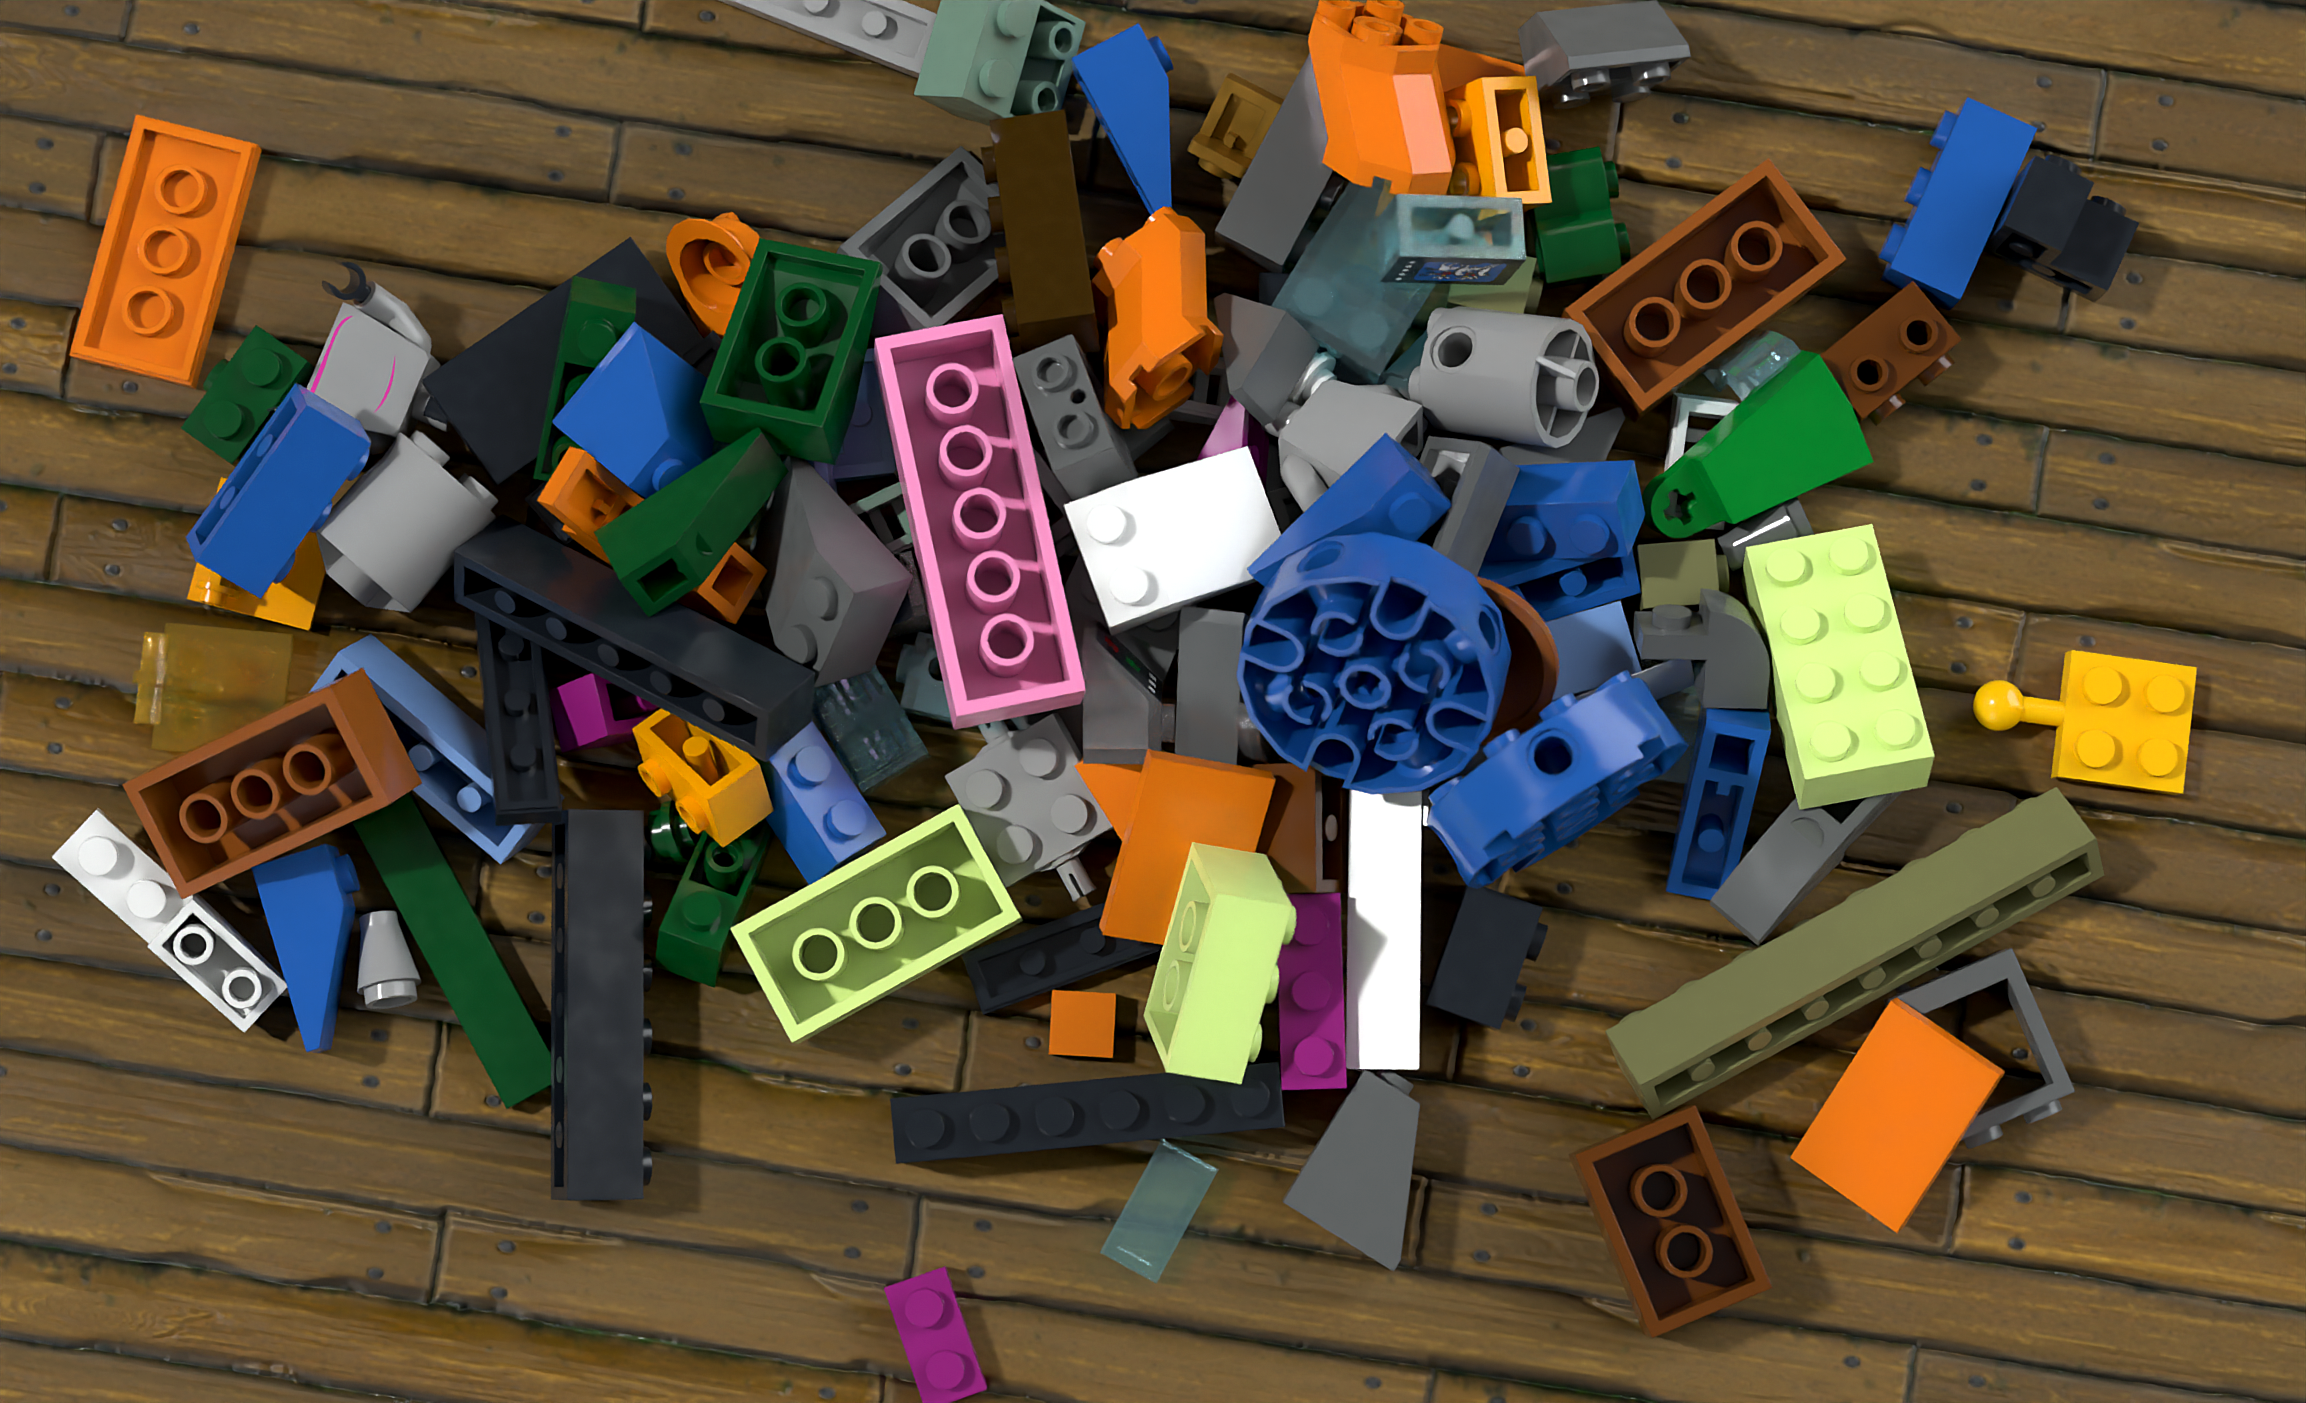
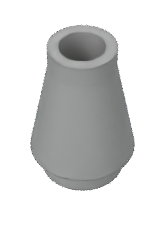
M389 910L377 911L361 916L359 918L361 933L357 993L364 995L366 1007L369 1009H388L416 1001L418 999L416 986L421 983V979L400 929L397 912Z

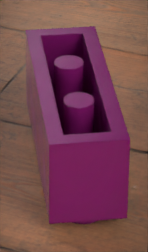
M1340 893L1290 894L1287 897L1296 910L1295 930L1289 944H1281L1276 962L1279 970L1277 1021L1281 1090L1347 1088Z

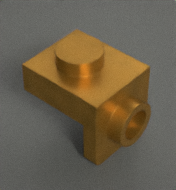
M1230 72L1225 77L1199 133L1192 138L1187 150L1200 158L1198 164L1207 172L1223 179H1232L1233 175L1243 179L1284 99Z

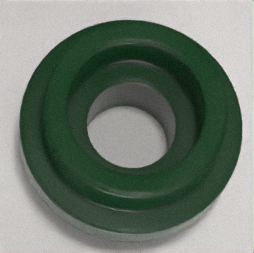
M673 799L662 803L661 809L649 813V837L658 858L662 861L674 859L679 864L690 861L694 847L700 839L701 832L697 834L689 828L680 816L675 801Z

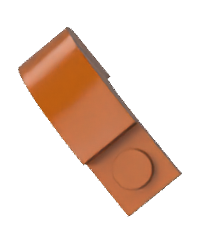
M569 447L537 499L542 506L564 523L561 530L610 565L611 563L594 532L645 500L620 481L587 451L574 447ZM734 542L707 579L675 601L708 616L736 624L768 570Z

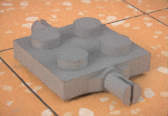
M1053 713L1027 729L1010 732L1003 720L977 725L987 745L980 750L973 760L945 775V778L1005 888L1015 885L1038 871L1057 869L1073 902L1095 891L1097 888L1091 881L1078 856L1085 851L1092 840L1113 829V826L1075 768L1082 755L1059 713Z

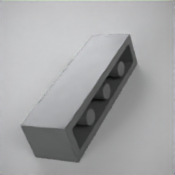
M1310 53L1215 229V244L1270 273H1284L1289 262L1300 267L1316 236L1315 232L1307 229L1318 207L1327 212L1330 211L1346 179L1322 163L1328 135Z

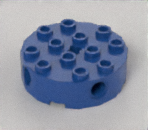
M1369 531L1361 534L1326 537L1285 559L1261 592L1246 626L1236 677L1249 719L1284 759L1305 772L1308 766L1311 765L1325 775L1344 779L1343 788L1371 795L1422 791L1461 772L1477 753L1481 742L1491 731L1503 697L1511 650L1500 610L1472 573L1426 544Z
M1624 671L1603 683L1594 694L1580 701H1577L1573 693L1562 696L1540 712L1539 716L1543 720L1542 723L1522 736L1517 729L1509 730L1500 735L1483 749L1487 759L1464 778L1459 776L1448 781L1428 797L1433 806L1430 808L1431 811L1426 819V823L1449 850L1457 864L1458 872L1468 887L1478 889L1496 881L1511 867L1517 873L1537 863L1619 811L1640 795L1636 787L1664 775L1680 760L1689 746L1664 714L1645 681L1639 677L1632 678L1628 671Z

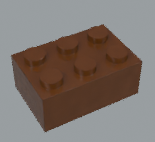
M1696 1105L1683 1106L1654 1120L1647 1121L1568 1154L1644 1335L1654 1338L1773 1288Z

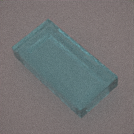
M1161 1139L1100 1253L1157 1283L1218 1169Z

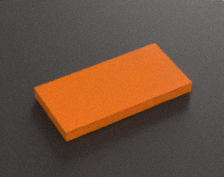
M136 114L69 355L72 358L196 389L262 149L258 144Z

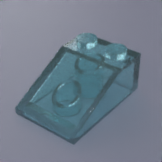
M1374 176L1371 188L1354 184L1350 181L1302 254L1271 306L1287 311L1320 344L1316 352L1319 354L1328 352L1336 359L1338 366L1370 385L1378 384L1437 284L1391 283L1380 281L1400 256L1454 257L1462 241H1464L1473 226L1472 223L1465 219H1457V214L1428 197L1406 198L1389 193L1392 181Z

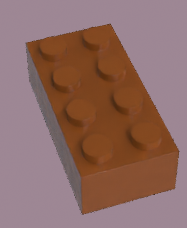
M1768 158L1565 308L1561 318L1572 319L1583 325L1592 342L1595 366L1597 367L1600 379L1635 423L1832 277L1847 258Z
M361 668L164 761L122 785L181 899H184L387 806L422 784V781L364 668Z

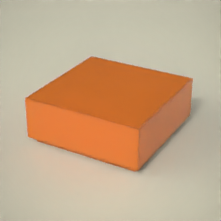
M1052 990L1049 1055L1113 1058L1117 994Z

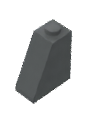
M1182 606L1175 754L1248 767V764H1254L1259 730L1249 719L1236 677L1245 630L1250 616L1245 613Z
M1363 1069L1281 1201L1394 1271L1401 1260L1420 1103L1408 1096L1414 1085L1391 1070L1379 1069L1376 1075H1373Z

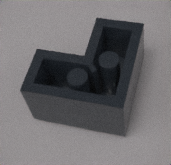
M2035 155L2015 177L1983 251L2095 303L2109 290L2139 222L2126 217V209L2113 200L2101 196H2091L2090 200L2087 199L2095 182L2080 176L2082 170L2076 164L2054 155H2047L2045 159Z

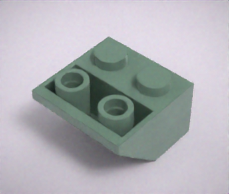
M941 0L914 96L957 117L989 126V120L1061 110L1073 70L1071 58L1077 55L1086 22L1044 0Z

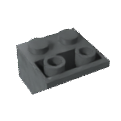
M1657 0L1537 12L1518 29L1525 76H1536L1539 102L1552 101L1554 109H1568L1585 105L1591 101V96L1611 94L1612 101L1615 103L1632 102L1646 98L1650 95L1649 89L1656 84L1670 80L1671 72L1691 57L1689 44Z

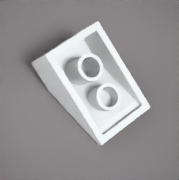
M1248 446L1124 482L1064 505L1066 516L1111 636L1179 611L1182 606L1189 607L1256 582L1257 580L1249 574L1247 568L1281 536Z

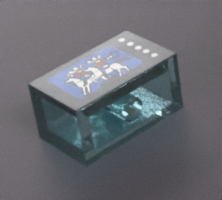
M1396 194L1376 220L1380 282L1504 285L1526 261L1522 198Z

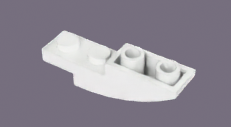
M98 808L52 856L56 862L149 943L147 947L244 1033L287 988L285 979L198 893L181 899L162 860L149 848L145 850L101 809Z

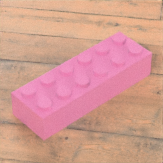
M1003 314L875 338L873 360L953 730L1081 704L1086 688Z

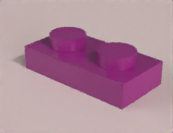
M946 1266L884 1287L923 1403H950L988 1389Z

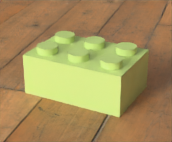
M1192 842L1143 1015L1166 1072L1241 1084L1247 1062H1254L1258 1057L1262 1041V1028L1259 1024L1264 1003L1270 1004L1275 998L1279 982V970L1276 965L1281 944L1287 945L1291 941L1296 924L1295 907L1291 905L1282 887V882L1278 879L1266 854Z

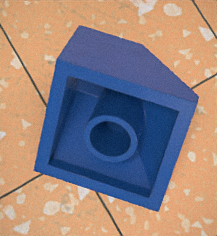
M633 322L552 421L557 428L645 499L712 457L714 439L700 405V399L708 378L635 322Z

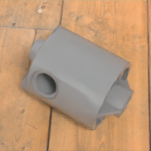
M1463 306L1452 309L1440 307L1431 313L1427 325L1428 338L1424 345L1421 364L1410 375L1409 396L1411 401L1423 406L1424 414L1433 428L1448 434L1558 448L1571 442L1581 430L1587 414L1595 402L1599 388V375L1595 366L1592 342L1582 324L1566 318Z
M417 430L410 438H407L400 432L382 459L367 473L359 477L332 507L325 523L316 531L326 573L366 607L412 613L454 566V551L497 518L490 510L498 503V500L466 473L458 480L442 468L450 457L428 437Z

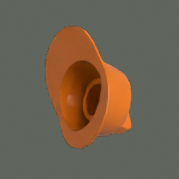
M734 212L723 213L712 221L688 218L675 224L667 236L666 254L679 282L690 316L703 338L714 331L723 339L757 244L761 238L747 224L740 222Z

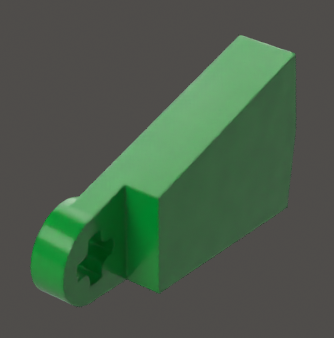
M1799 349L1664 473L1653 478L1646 486L1642 495L1646 524L1660 534L1672 538H1685L1721 521L1736 524L1873 463L1874 461L1853 407L1818 353ZM1671 491L1687 496V500L1680 505L1683 513L1680 518L1669 514L1664 515V510L1671 504L1668 497Z

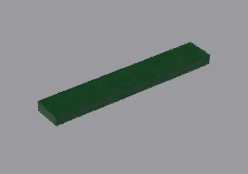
M409 791L391 804L352 821L506 1109H511L551 1087V1049L412 791Z

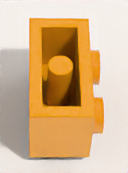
M1536 76L1483 77L1444 92L1457 155L1449 181L1450 192L1455 199L1457 219L1510 217L1552 203Z
M662 708L632 728L643 763L638 766V771L643 781L656 796L662 797L667 794L673 799L680 816L695 833L699 834L705 830L724 848L774 811L760 764L743 750Z

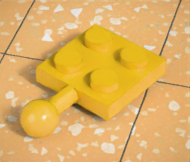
M2071 650L2065 652L2060 701L2023 696L2020 690L2012 683L2004 680H1994L1984 684L1977 691L1973 700V711L1977 720L1984 727L1994 731L2008 730L2019 721L2057 726L2051 778L2179 795L2183 794L2197 667Z

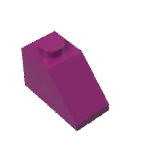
M594 673L549 690L550 705L562 753L613 746L636 740L632 728L660 709V707Z

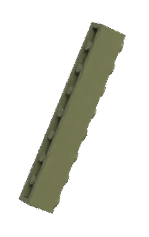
M2057 787L2036 798L2026 799L2009 813L1981 828H1974L1965 832L1957 841L1925 858L1909 862L1900 872L1870 888L1860 889L1852 893L1844 902L1813 919H1805L1798 922L1787 933L1757 949L1741 953L1731 963L1704 978L1687 982L1676 993L1644 1010L1628 1014L1620 1023L1605 1031L1617 1064L1652 1120L2104 876L2097 839Z

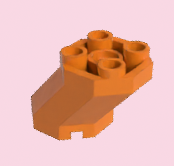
M1319 0L1308 38V45L1328 135L1322 163L1352 183L1369 188L1372 187L1374 176L1391 180L1392 184L1389 193L1402 197L1446 196L1457 155L1436 61L1444 28L1432 21L1404 14L1405 5L1399 0H1367L1366 3L1350 0Z
M1167 206L1154 212L1141 229L1126 239L1115 238L1108 242L1099 251L1093 262L1094 266L1099 270L1091 280L1096 319L1103 325L1104 411L1121 429H1130L1131 422L1138 429H1147L1183 405L1196 390L1188 382L1190 377L1198 368L1208 376L1219 361L1224 334L1207 318L1205 233L1188 216H1179L1171 207Z

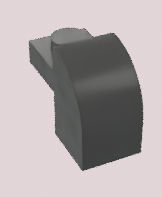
M1700 588L1699 612H1691L1686 607L1672 604L1656 606L1652 612L1635 611L1633 637L1641 659L1695 660V680L1693 685L1702 708L1767 709L1770 674L1769 656L1753 617L1738 600L1717 590Z

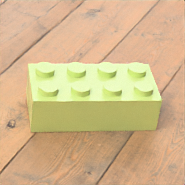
M1869 524L1746 547L1741 581L1749 613L1755 621L1769 656L1770 674L1768 688L1799 810L1927 787L1934 760V752L1873 525Z
M957 804L730 929L792 1043L799 1044L1022 922L1023 919L962 807Z

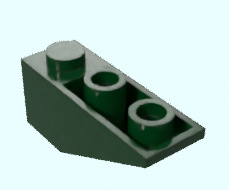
M578 276L572 277L533 479L549 481L569 447L584 450L557 428L552 421L633 324L636 314V288Z
M757 427L595 531L594 534L619 580L649 618L707 579L789 471L760 428Z
M765 818L724 848L703 830L660 926L655 967L715 988L736 940L730 928L743 922L775 834Z

